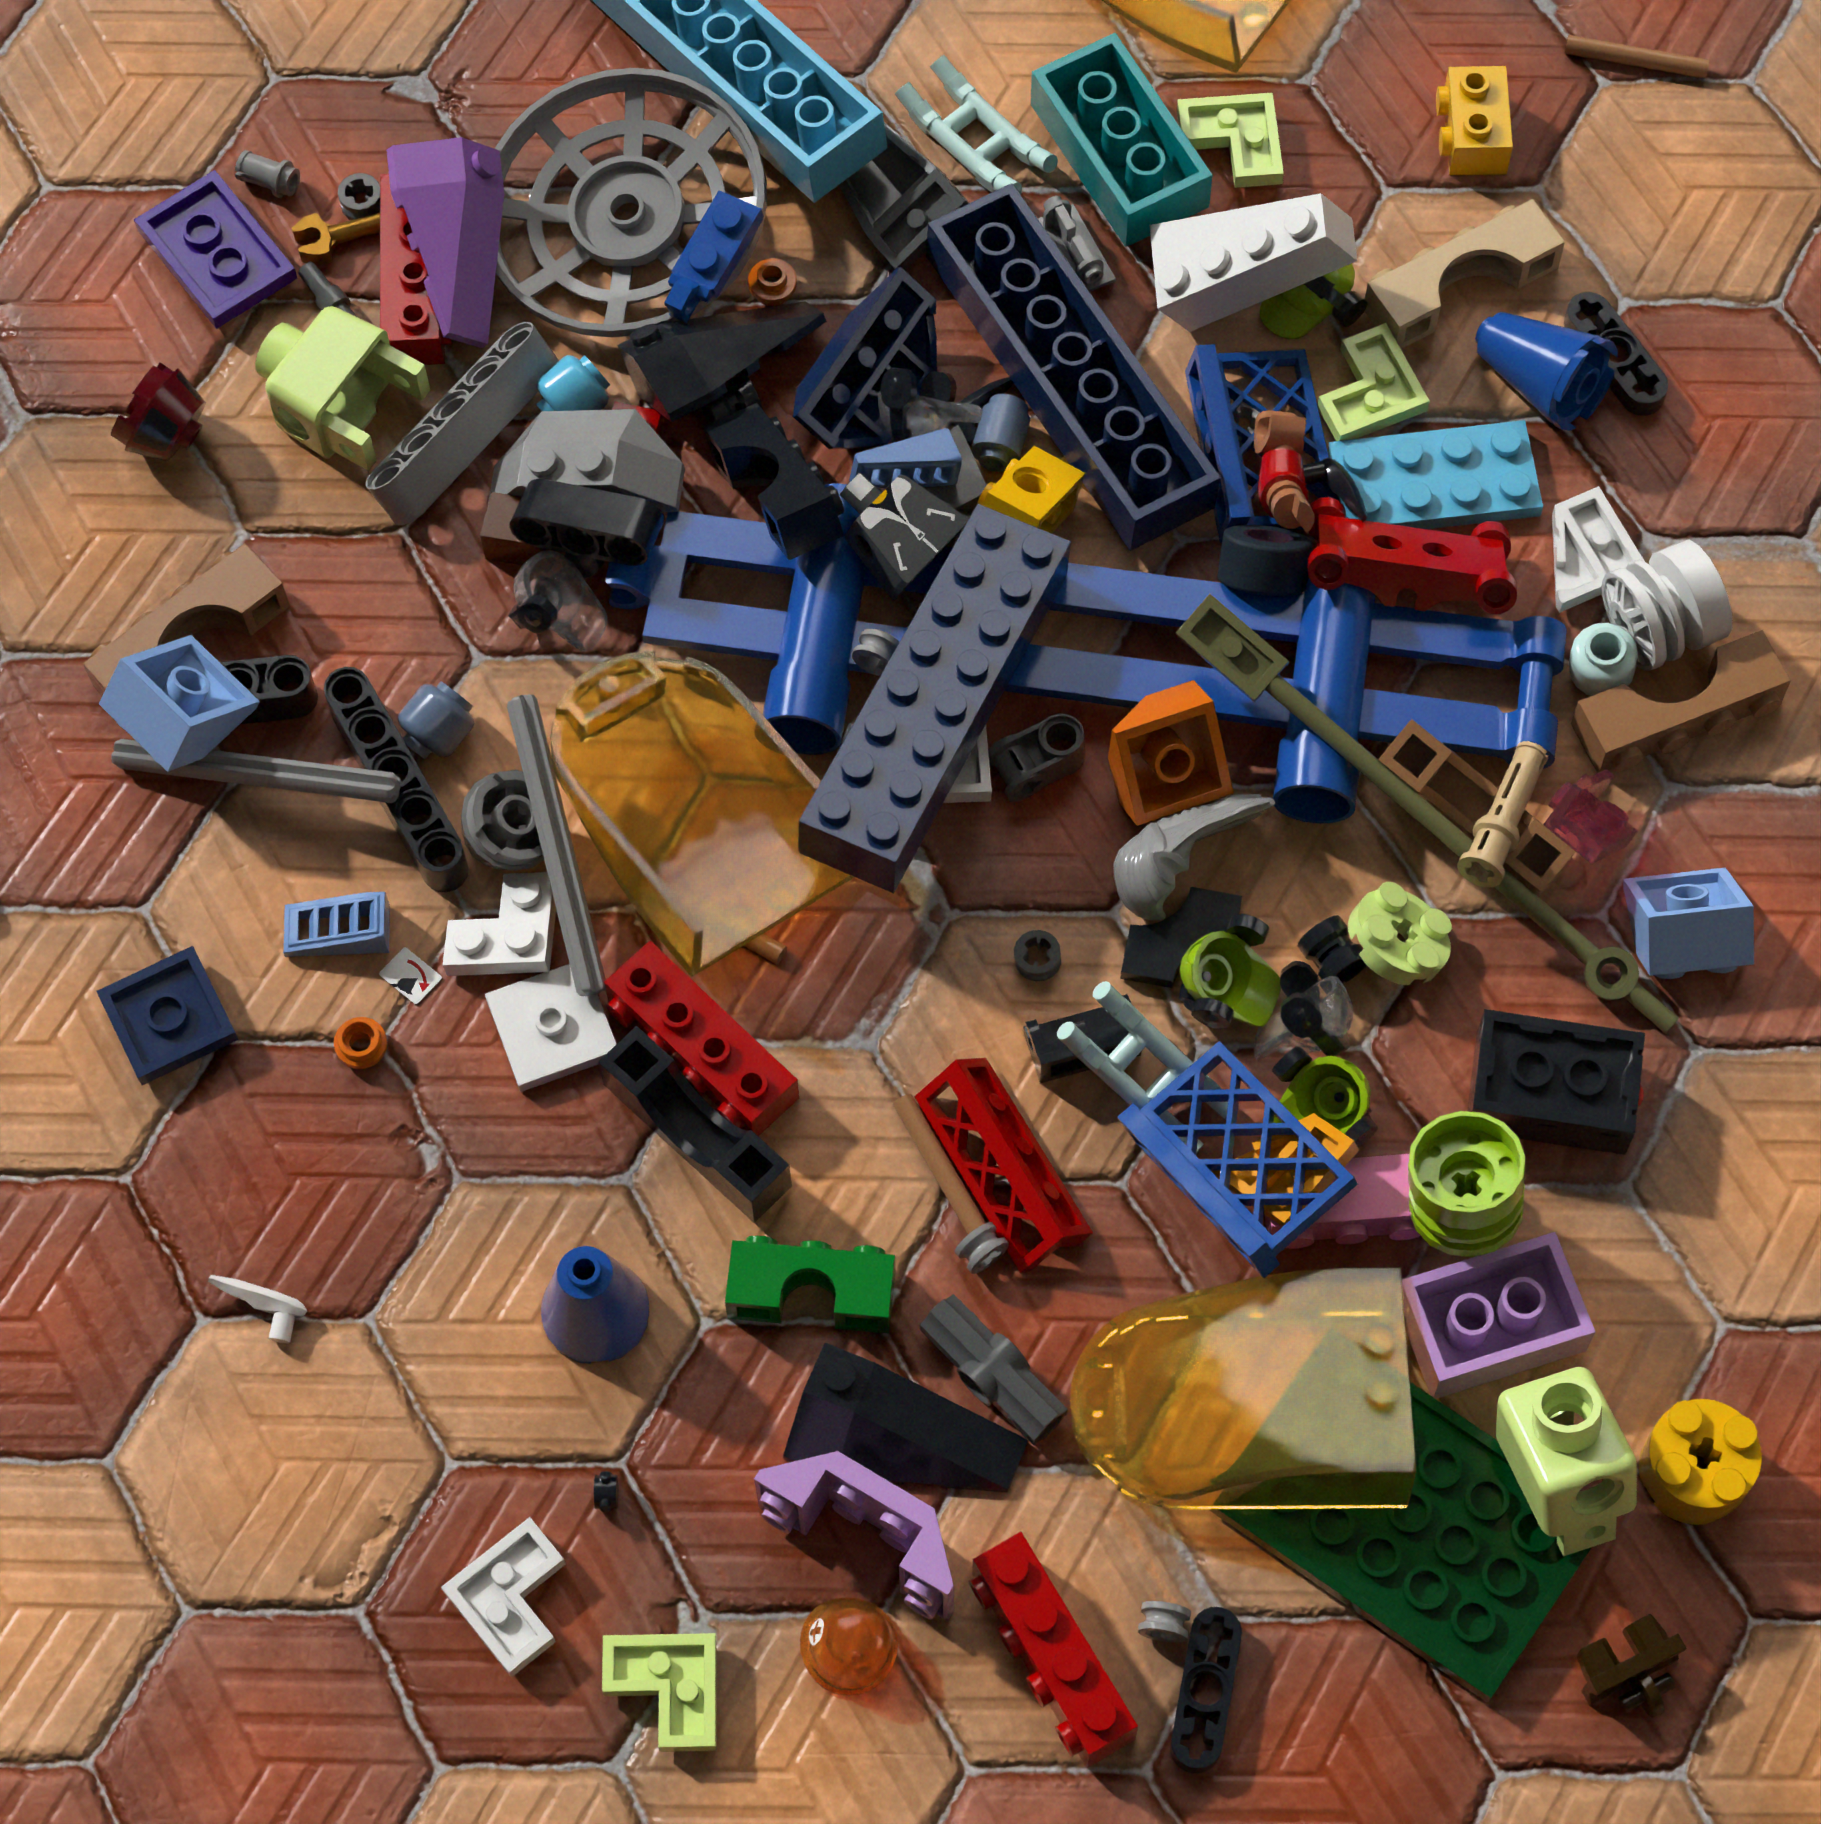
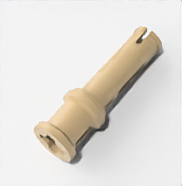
M1529 741L1518 743L1513 759L1499 786L1488 814L1476 821L1472 829L1474 836L1472 845L1468 852L1461 855L1457 863L1458 871L1469 882L1482 887H1495L1500 885L1505 875L1503 864L1509 852L1516 849L1520 841L1517 825L1528 804L1538 777L1548 760L1547 751L1542 746Z

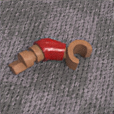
M1262 411L1256 417L1254 428L1255 453L1264 454L1262 455L1258 482L1259 500L1264 511L1270 517L1275 518L1281 527L1294 529L1301 526L1308 533L1314 524V513L1308 503V491L1305 484L1302 462L1306 418L1298 417L1294 413Z

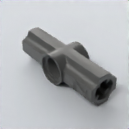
M954 1294L939 1302L920 1324V1331L958 1368L957 1373L960 1379L973 1395L987 1406L993 1404L1033 1445L1044 1440L1067 1415L1068 1409L1029 1370V1363L1019 1349L1000 1333L994 1335Z

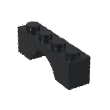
M755 403L703 426L715 466L733 489L748 486H768L767 489L758 495L769 535L788 560L844 536L838 517L844 514V507L839 494L832 485L825 487L823 478L814 462L806 464L800 446L795 439L787 440L784 429L776 416L769 418L761 407Z
M635 1026L598 1062L603 1085L754 1223L792 1187L790 1165L752 1130L746 1131L738 1128L711 1107L688 1082L675 1060L639 1027Z

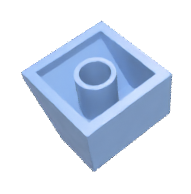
M192 635L121 658L99 705L157 763L169 772L203 759L257 708L260 701Z
M1726 867L1623 879V890L1636 954L1649 976L1655 975L1659 978L1674 979L1682 977L1685 972L1698 970L1728 973L1736 970L1737 966L1754 964V906Z

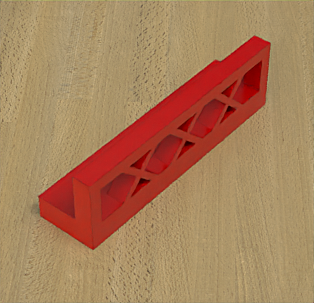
M987 1058L956 1059L914 1096L987 1219L997 1228L996 1233L998 1237H1004L1009 1243L1007 1252L1020 1273L1030 1272L1057 1248L1080 1245L1093 1234L1090 1226ZM949 1086H951L958 1098L956 1119L946 1117L935 1099ZM969 1130L979 1132L985 1142L983 1163L973 1161L966 1150ZM995 1174L1005 1176L1012 1187L1010 1207L1000 1205L993 1195ZM1022 1219L1033 1221L1043 1238V1241L1030 1252L1027 1251L1020 1239Z

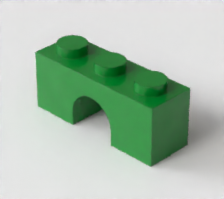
M749 1236L746 1238V1241L732 1240L725 1296L727 1318L781 1324L784 1303L789 1294L801 1286L816 1285L826 1289L835 1299V1329L889 1334L896 1274L895 1255L886 1254L884 1249L869 1245L856 1246L853 1248V1251L835 1250L825 1242L813 1240L802 1241L799 1246L780 1245L777 1240L766 1236Z

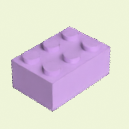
M1556 1232L1402 1279L1394 1298L1429 1393L1435 1399L1586 1352L1595 1334V1329Z

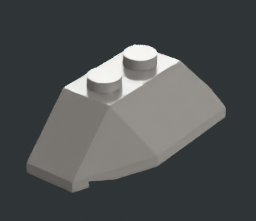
M636 409L541 411L494 466L490 495L491 492L522 497L527 484L531 480L547 479L639 497L652 502L662 512H679L685 466Z

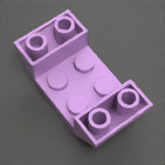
M839 1451L759 1470L754 1478L759 1508L764 1511L761 1516L766 1522L784 1533L789 1534L792 1528L806 1536L829 1499L834 1501L832 1508L839 1515L858 1525L861 1524L863 1519L882 1530L879 1536L886 1543L906 1553L899 1565L900 1593L906 1596L904 1603L913 1611L928 1619H933L935 1614L947 1621L950 1619L954 1612V1584L933 1507Z

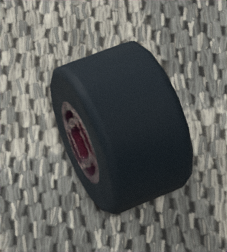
M1264 525L1232 526L1225 529L1223 533L1217 578L1228 587L1251 594L1265 596L1297 595L1304 592L1307 585L1308 558L1312 552V541L1305 535L1279 527Z

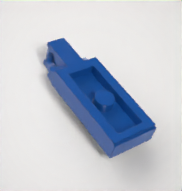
M720 190L717 192L672 269L668 280L669 286L672 289L664 302L671 317L687 323L700 300L708 303L712 297L718 298L763 221L764 215L761 208Z

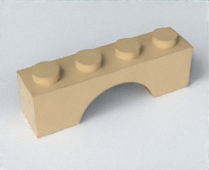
M1533 199L1517 207L1515 205L1507 206L1499 211L1492 220L1476 228L1469 226L1462 229L1451 241L1435 249L1428 247L1421 250L1411 261L1394 270L1387 268L1378 272L1367 283L1365 300L1368 302L1365 313L1375 326L1387 323L1402 349L1436 332L1441 308L1439 295L1450 284L1466 277L1488 276L1505 281L1519 289L1559 268L1565 241Z

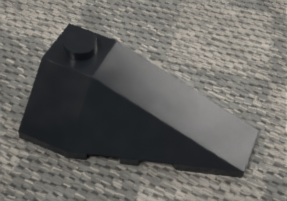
M804 301L689 319L687 323L673 321L658 325L649 324L633 331L630 334L629 340L617 346L638 396L669 421L674 422L715 401L728 392L725 382L740 373L744 376H750L761 368L759 364L760 357L767 352L779 353L786 351L827 321L823 312Z
M824 1343L803 1390L783 1459L794 1462L839 1451L893 1484L904 1485V1482L937 1484L942 1488L1008 1493L1029 1440L875 1362Z

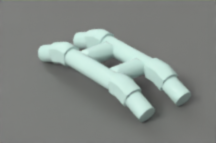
M945 55L937 59L930 68L944 84V89L952 99L960 105L949 116L942 120L941 116L931 107L926 99L923 100L910 82L906 83L895 93L896 97L908 110V115L925 134L931 135L967 168L984 188L991 192L1013 183L1020 195L1022 193L1021 183L1008 177L1003 170L997 168L991 162L1008 148L1011 149V153L1020 161L1029 166H1036L1047 173L1052 172L1057 166L1058 159L1056 155L1041 148L1039 143L1033 141L1025 133H1021L976 92V88L967 81L961 72L959 73ZM977 118L995 135L974 150L957 133Z
M1105 981L1095 987L1093 997L1121 1026L1129 1031L1128 1035L1109 1056L1073 1022L1062 1024L1057 1031V1037L1129 1105L1134 1103L1141 1109L1189 1068L1193 1062L1109 982ZM1145 1047L1167 1067L1146 1091L1124 1071ZM1208 1075L1205 1076L1204 1090L1222 1089ZM1205 1102L1226 1120L1228 1102ZM1167 1110L1159 1116L1166 1125H1183ZM1179 1137L1187 1145V1137ZM1199 1139L1196 1154L1204 1145Z

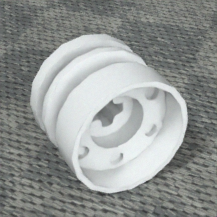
M1690 539L1682 540L1652 553L1649 564L1643 560L1631 562L1627 565L1626 569L1619 568L1606 573L1602 580V598L1610 624L1618 625L1630 633L1637 645L1638 660L1636 666L1643 671H1651L1663 666L1665 660L1674 661L1681 658L1685 647L1690 650H1699L1728 637L1732 630V611L1722 579L1708 555Z

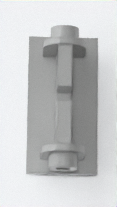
M1053 196L1046 200L1043 205L1045 209L1043 217L1038 218V220L1088 291L1091 292L1115 282L1116 278L1074 204L1070 205L1069 201L1062 200L1060 196Z

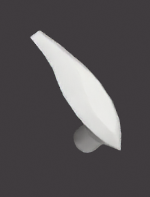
M210 1275L208 1282L220 1290L245 1300L254 1309L274 1314L269 1340L279 1343H290L295 1317H302L307 1313V1309L299 1300L282 1293L228 1277Z

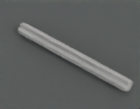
M520 695L508 702L507 709L576 992L579 996L596 995L606 989L604 985L606 978L538 701L534 695Z
M128 739L117 740L114 743V751L111 755L112 763L120 769L393 803L398 799L401 788V780L393 772L216 750L210 751L201 760L167 772L136 740Z

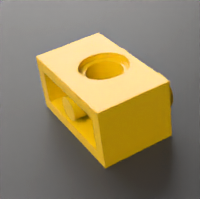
M1033 446L1020 460L1014 458L1010 461L1001 479L996 484L989 482L986 485L977 504L1053 533L1074 511L1085 472Z

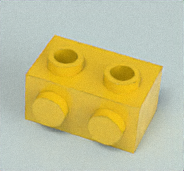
M1506 66L1448 67L1445 86L1437 87L1436 112L1437 116H1445L1446 127H1440L1439 153L1440 156H1448L1449 175L1507 174L1513 142Z

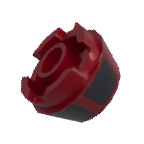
M159 362L157 367L154 365L151 367L133 391L134 397L124 413L127 418L121 415L118 416L112 428L111 436L126 445L125 451L169 461L180 447L187 450L198 436L203 426L198 422V419L206 402L180 369L177 368L173 371Z

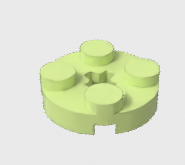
M1394 882L1382 883L1377 890L1367 893L1349 916L1348 932L1352 940L1357 935L1359 943L1364 948L1359 953V956L1370 969L1391 982L1401 985H1410L1414 979H1424L1423 983L1428 982L1437 975L1450 957L1451 942L1448 934L1452 930V924L1448 916L1439 909L1431 908L1423 900L1406 892L1400 885ZM1398 933L1406 939L1405 942L1397 938Z

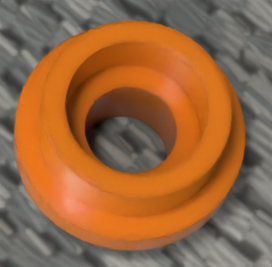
M776 258L762 260L755 264L749 273V290L764 305L778 306L784 304L796 290V272L784 260ZM770 277L780 278L776 282H768L765 280Z
M355 1017L347 1020L337 1030L334 1037V1049L339 1060L346 1066L354 1069H365L374 1066L383 1058L387 1050V1037L382 1026L375 1020L367 1017ZM364 1038L371 1041L366 1050L355 1051L352 1049L354 1042L358 1039Z

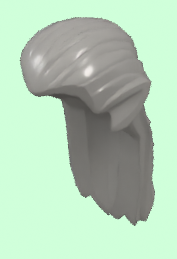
M1237 794L1225 797L1212 804L1183 810L1180 814H1174L1170 818H1162L1157 823L1148 824L1139 834L1119 849L1114 860V880L1118 895L1125 907L1137 917L1154 921L1163 920L1166 917L1162 909L1163 903L1175 889V875L1189 869V857L1194 843L1254 820L1262 815V812L1275 805L1274 799L1262 798L1260 794Z

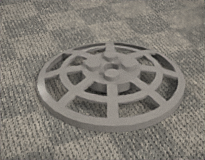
M644 68L604 70L579 77L553 89L530 105L509 126L494 148L500 150L503 182L511 163L524 144L535 133L554 152L538 174L530 192L529 201L504 198L502 218L527 221L530 245L543 269L519 283L513 276L502 254L499 240L496 266L498 279L512 297L533 315L558 328L582 335L610 338L630 336L633 331L645 325L680 321L671 317L668 312L642 321L624 323L629 303H639L657 298L670 292L672 289L668 283L669 276L653 285L630 290L633 268L646 265L658 259L672 272L681 255L673 244L678 239L683 225L700 223L711 204L685 205L678 184L699 165L709 182L712 201L719 190L726 193L722 175L709 153L729 131L738 142L748 162L753 182V196L738 199L761 208L764 215L762 223L720 295L739 276L756 247L763 229L767 208L766 175L758 146L746 123L729 103L711 89L685 76L663 70ZM645 91L663 93L684 99L706 110L714 118L696 139L672 125L654 120H645ZM625 92V120L597 125L576 135L571 140L551 120L562 111L585 100L609 93ZM624 137L623 155L606 159L593 166L582 154L583 151L600 142ZM644 137L667 141L681 148L684 152L666 168L659 162L643 156ZM567 166L579 179L570 195L568 205L545 203L552 183L561 170ZM634 203L639 206L638 212L631 219L619 220L614 217L616 210L623 204ZM543 223L570 225L578 245L555 261L545 242ZM591 259L602 265L613 267L610 290L587 285L573 278L570 274ZM558 283L565 290L581 298L598 303H607L604 324L581 322L561 316L544 307L533 297ZM712 297L708 303L700 300L691 316L717 298Z

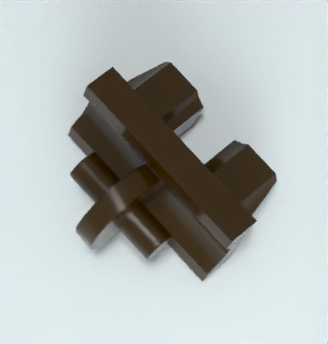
M1648 1614L1631 1623L1622 1631L1635 1656L1620 1663L1606 1638L1587 1645L1576 1655L1587 1681L1581 1692L1589 1706L1631 1685L1632 1691L1618 1697L1619 1704L1625 1713L1639 1706H1642L1652 1718L1664 1713L1665 1707L1661 1695L1676 1687L1674 1680L1668 1672L1653 1680L1649 1675L1679 1660L1678 1654L1684 1652L1687 1648L1679 1634L1669 1638L1652 1614Z

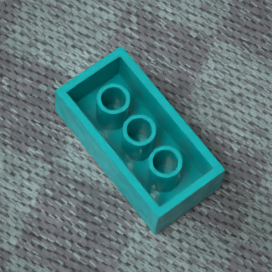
M1116 32L1032 71V108L1125 247L1150 236L1149 225L1185 219L1209 208L1212 173Z

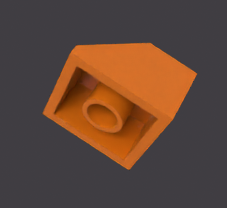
M1194 680L1146 695L1112 729L1108 761L1118 802L1137 826L1234 793L1214 702Z

